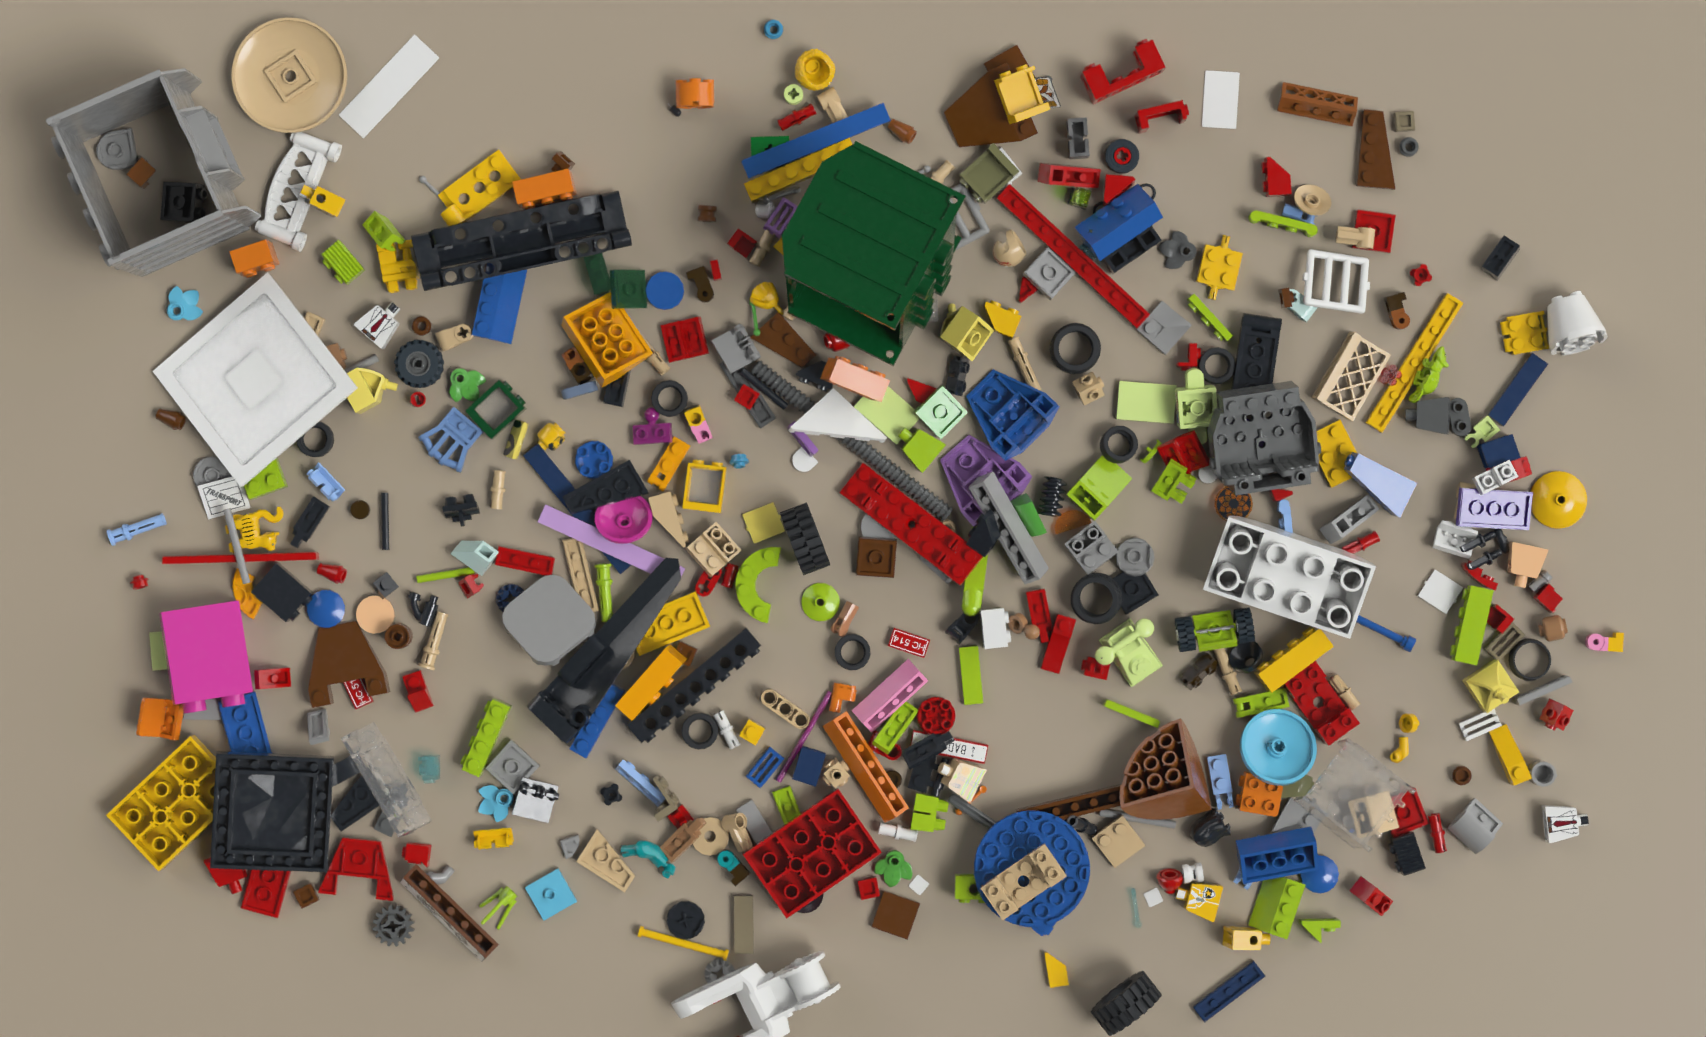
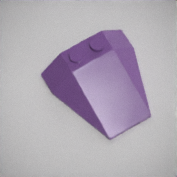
M970 435L940 459L960 511L973 527H977L978 524L975 522L983 511L970 491L969 486L979 476L993 471L1010 501L1021 496L1032 479L1031 474L1020 462L1012 458L1005 461L989 445Z

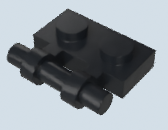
M937 756L913 768L908 788L926 793L928 786L934 787L932 795L939 797L940 791L944 788V784L941 783L944 775L938 773L936 781L930 780L933 769L938 770L939 764L935 763ZM942 758L941 763L949 764V759Z

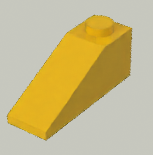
M1507 724L1489 731L1509 784L1515 786L1532 779Z

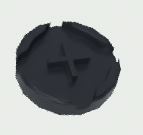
M680 901L674 904L667 915V926L670 932L680 939H691L698 936L705 924V915L701 907L691 901Z

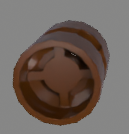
M405 624L392 625L385 633V641L393 649L405 648L409 646L413 639L412 630Z

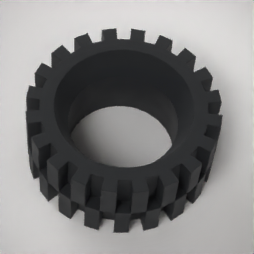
M807 502L780 512L803 576L830 566Z
M1139 971L1109 991L1107 995L1101 998L1102 1000L1095 1004L1096 1006L1090 1012L1108 1036H1111L1138 1020L1141 1015L1154 1006V1003L1158 1002L1162 994L1144 971Z

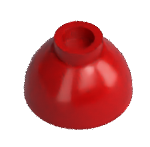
M1164 869L1157 873V881L1165 893L1173 894L1182 884L1183 874L1176 869Z

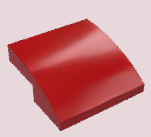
M701 316L660 325L669 363L709 354Z
M1195 430L1177 436L1157 447L1166 466L1173 459L1188 468L1186 474H1191L1194 470L1209 466V458Z

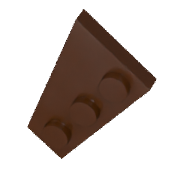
M779 312L759 329V336L754 334L751 336V339L801 368L816 356L813 350Z

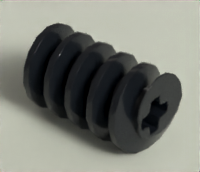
M1044 476L1049 482H1043V486L1047 487V489L1042 490L1041 493L1046 495V497H1041L1040 500L1045 504L1039 505L1038 508L1043 510V512L1038 514L1051 517L1061 516L1062 513L1058 512L1057 509H1061L1063 506L1058 502L1065 499L1060 494L1066 493L1061 486H1067V483L1063 479Z

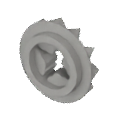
M723 959L711 961L705 969L707 983L717 980V975L712 972H718L723 967V974L727 975L735 971L733 965Z

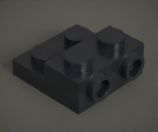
M163 182L160 220L191 223L205 217V209L203 208V200L207 198L205 185Z

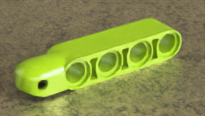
M988 555L982 558L964 582L961 607L963 613L968 616L977 615L981 609Z

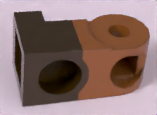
M1405 292L1384 298L1391 324L1398 330L1405 329L1410 324V318L1405 313L1402 300L1407 299Z
M575 346L561 354L579 385L594 377Z

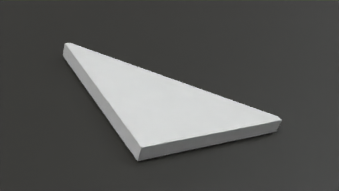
M834 388L788 430L792 433L797 431L818 436L824 434L830 435V437H850L862 441L877 440L880 443H884L887 439L882 432Z

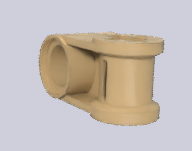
M466 324L435 333L442 352L470 341L474 337L472 335L473 328ZM462 328L469 332L466 334V338L460 335L463 332Z

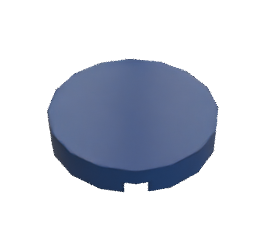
M666 271L659 272L648 281L646 294L650 303L657 309L669 310L678 306L682 301L684 287L680 278L675 274Z

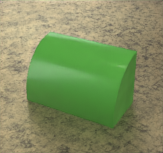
M1027 493L1010 501L1031 537L1047 533Z

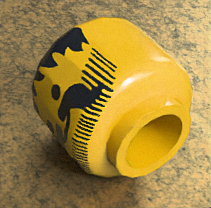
M556 422L554 424L547 423L537 433L540 439L537 443L544 450L548 448L551 451H555L565 441V431Z

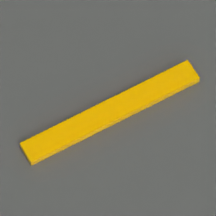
M1449 293L1445 294L1365 422L1366 424L1383 433L1413 385L1417 371L1423 369V360L1430 358L1463 305V302Z

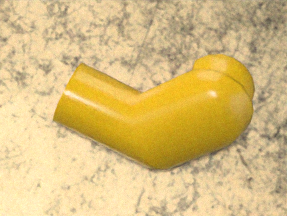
M1399 737V747L1390 754V760L1394 763H1399L1408 756V737Z

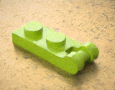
M1286 688L1277 689L1273 693L1267 691L1233 699V704L1236 705L1237 712H1235L1236 718L1259 714L1270 709L1290 707ZM1249 702L1250 709L1244 710L1243 703Z

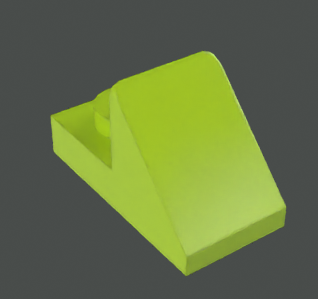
M1338 918L1300 919V924L1320 943H1322L1321 928H1324L1326 932H1334L1336 928H1341V920Z

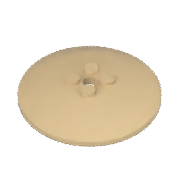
M278 18L258 26L242 41L232 64V86L241 108L256 123L276 132L299 133L319 126L336 111L343 99L347 86V65L338 43L322 27L300 18ZM295 72L296 79L288 82L286 80L287 73Z

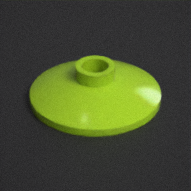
M816 583L805 590L801 603L803 611L809 618L815 621H826L837 613L840 599L837 591L832 586L825 583ZM818 599L824 600L823 606L817 604Z

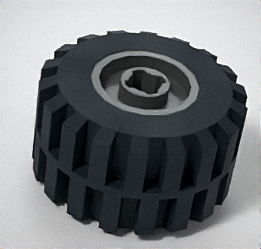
M424 340L409 341L404 346L402 345L399 352L396 353V360H394L395 372H397L399 379L410 387H429L435 384L441 377V373L444 370L443 355L430 342Z

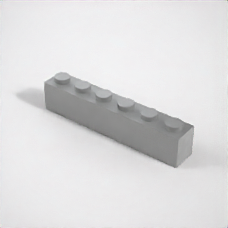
M993 471L979 476L969 486V489L984 515L989 509L993 511L1001 535L999 541L1024 584L1040 580L1049 568Z

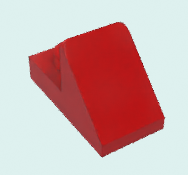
M290 668L254 670L255 690L291 687Z
M421 670L402 677L408 692L407 697L415 713L434 706Z

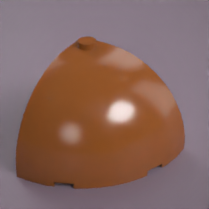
M1180 718L1158 728L1159 731L1155 732L1151 737H1146L1134 751L1124 770V778L1120 786L1121 809L1131 816L1152 820L1181 818L1212 810L1203 768L1195 744L1183 720Z

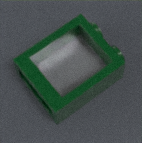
M498 380L465 410L492 440L527 409L524 406L526 402L520 395L515 396L511 392L513 388L506 380L504 382Z

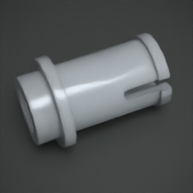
M1546 570L1540 571L1538 578L1532 580L1527 585L1536 594L1544 585L1551 583L1552 576Z

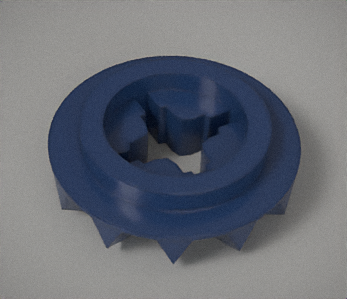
M508 584L501 587L498 591L496 603L502 612L510 603L503 601L509 597V591H511L513 597H518L524 592L520 586Z

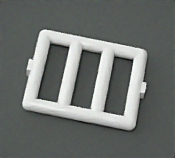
M1313 249L1308 250L1306 272L1303 273L1302 281H1305L1304 305L1363 314L1366 308L1367 291L1370 290V282H1368L1369 259ZM1314 258L1325 259L1322 300L1311 298ZM1333 260L1343 262L1340 303L1329 301ZM1351 263L1361 265L1358 305L1348 304Z

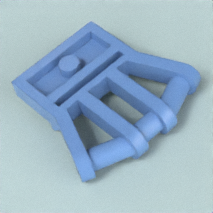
M453 407L437 427L420 435L418 439L420 442H423L428 455L431 458H436L441 466L444 465L456 469V472L461 473L468 450L484 431ZM443 430L445 432L444 435L433 446L429 437ZM451 436L455 442L443 455L438 450ZM459 445L463 446L459 462L449 459Z

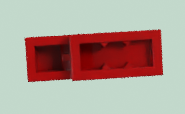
M1057 614L1040 669L1057 674L1060 673L1076 619Z

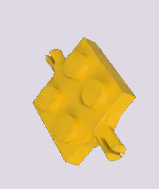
M1222 235L1220 246L1204 245L1196 282L1211 288L1208 299L1216 300L1218 289L1235 290L1243 253L1232 251L1228 248L1230 236Z

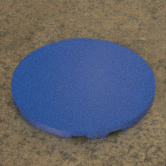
M1029 810L1008 815L995 823L986 832L977 848L974 861L976 886L983 901L997 916H999L981 890V886L1043 843L1046 844L1067 875L1060 882L1047 888L1021 906L1018 911L1004 919L1012 924L1024 927H1039L1055 923L1070 914L1080 903L1086 892L1090 877V861L1085 844L1071 825L1053 814ZM1025 875L1020 876L1018 884L1022 887L1027 886L1029 878Z

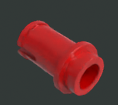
M728 563L724 567L726 570L721 583L722 586L733 588L739 566Z

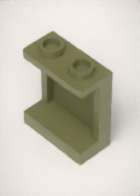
M993 143L966 170L959 174L961 178L959 182L966 189L970 188L974 192L972 196L979 203L983 202L986 204L1019 173V170Z

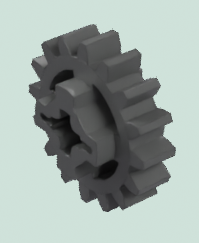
M391 904L389 905V910L383 907V914L379 912L376 914L379 919L373 920V923L377 924V926L372 929L378 931L375 936L376 938L382 937L380 943L386 940L388 941L387 946L394 942L395 947H397L399 941L404 944L406 943L405 937L408 939L412 937L409 932L415 930L411 927L415 921L409 919L412 913L407 915V908L400 910V905H397L394 909ZM388 914L387 922L381 924L384 916ZM397 914L401 915L404 918V920H401L399 917H397ZM392 921H394V924L399 925L395 930L393 927L388 926ZM406 927L405 933L400 936V930ZM383 931L388 932L391 935V937L385 935Z

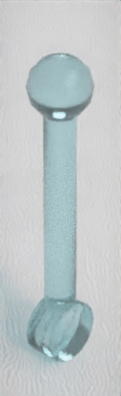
M1133 888L1131 893L1136 919L1135 927L1140 928L1142 922L1139 919L1136 891Z

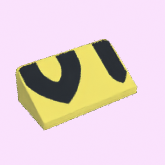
M517 419L514 421L504 456L515 460L518 459L529 426L528 423Z

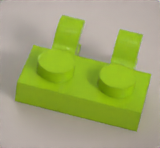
M1171 459L1151 491L1166 501L1172 497L1182 504L1188 493L1182 489H1177V485L1181 482L1192 489L1197 478L1191 474H1186L1188 468Z

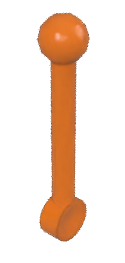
M980 786L979 791L974 795L971 802H973L981 793H985L987 791V788L985 786ZM956 808L955 813L961 815L962 811Z

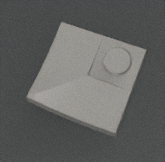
M1161 301L1138 327L1137 331L1166 355L1192 325Z
M1289 797L1272 831L1278 833L1312 827L1314 833L1323 816Z

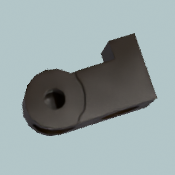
M701 266L686 272L688 280L694 279L698 289V299L704 303L712 301L714 291L705 267Z

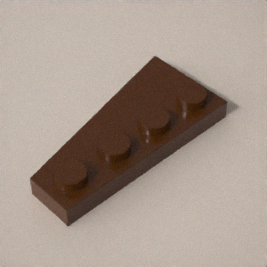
M1363 110L1356 187L1395 190L1383 111Z

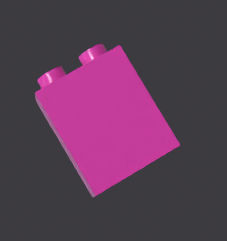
M239 600L160 612L159 616L173 704L182 703L183 714L207 710L205 700L221 697L222 707L245 704L244 693L253 692Z

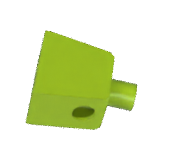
M904 427L898 434V437L905 442L901 450L922 473L946 446L943 442L920 429H917L912 434Z

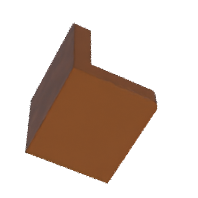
M141 157L127 175L141 188L145 189L150 184L148 180L156 172V169L146 159Z

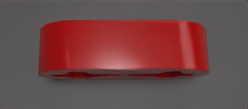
M722 568L718 571L719 574L713 575L711 579L703 571L695 586V591L699 596L710 595L722 575ZM706 580L710 581L707 585L709 591L701 593L699 585H703Z

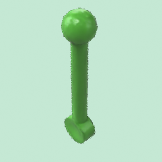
M749 300L754 322L753 334L759 336L760 330L758 329L756 308Z

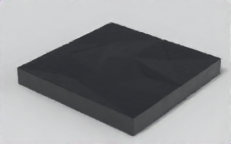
M216 751L210 868L328 872L334 756Z

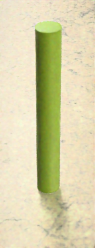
M467 567L417 576V582L423 583L475 574V571Z

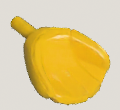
M762 282L754 287L749 299L753 305L762 309L774 307L781 315L783 314L782 308L777 304L779 297L772 282Z

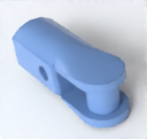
M1285 203L1281 216L1315 225L1313 223L1314 215L1308 214L1306 220L1301 219L1302 214L1305 212L1296 206Z

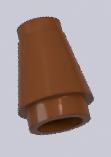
M892 119L888 125V129L903 143L910 144L917 134L914 127Z

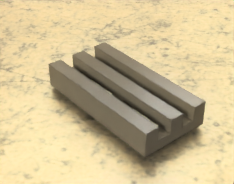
M1512 622L1503 634L1499 633L1484 649L1492 657L1500 661L1525 634ZM1511 628H1513V630L1497 645V647H1496L1494 650H1492L1491 648H1492ZM1516 633H1518L1519 635L1499 655H1497L1496 653Z

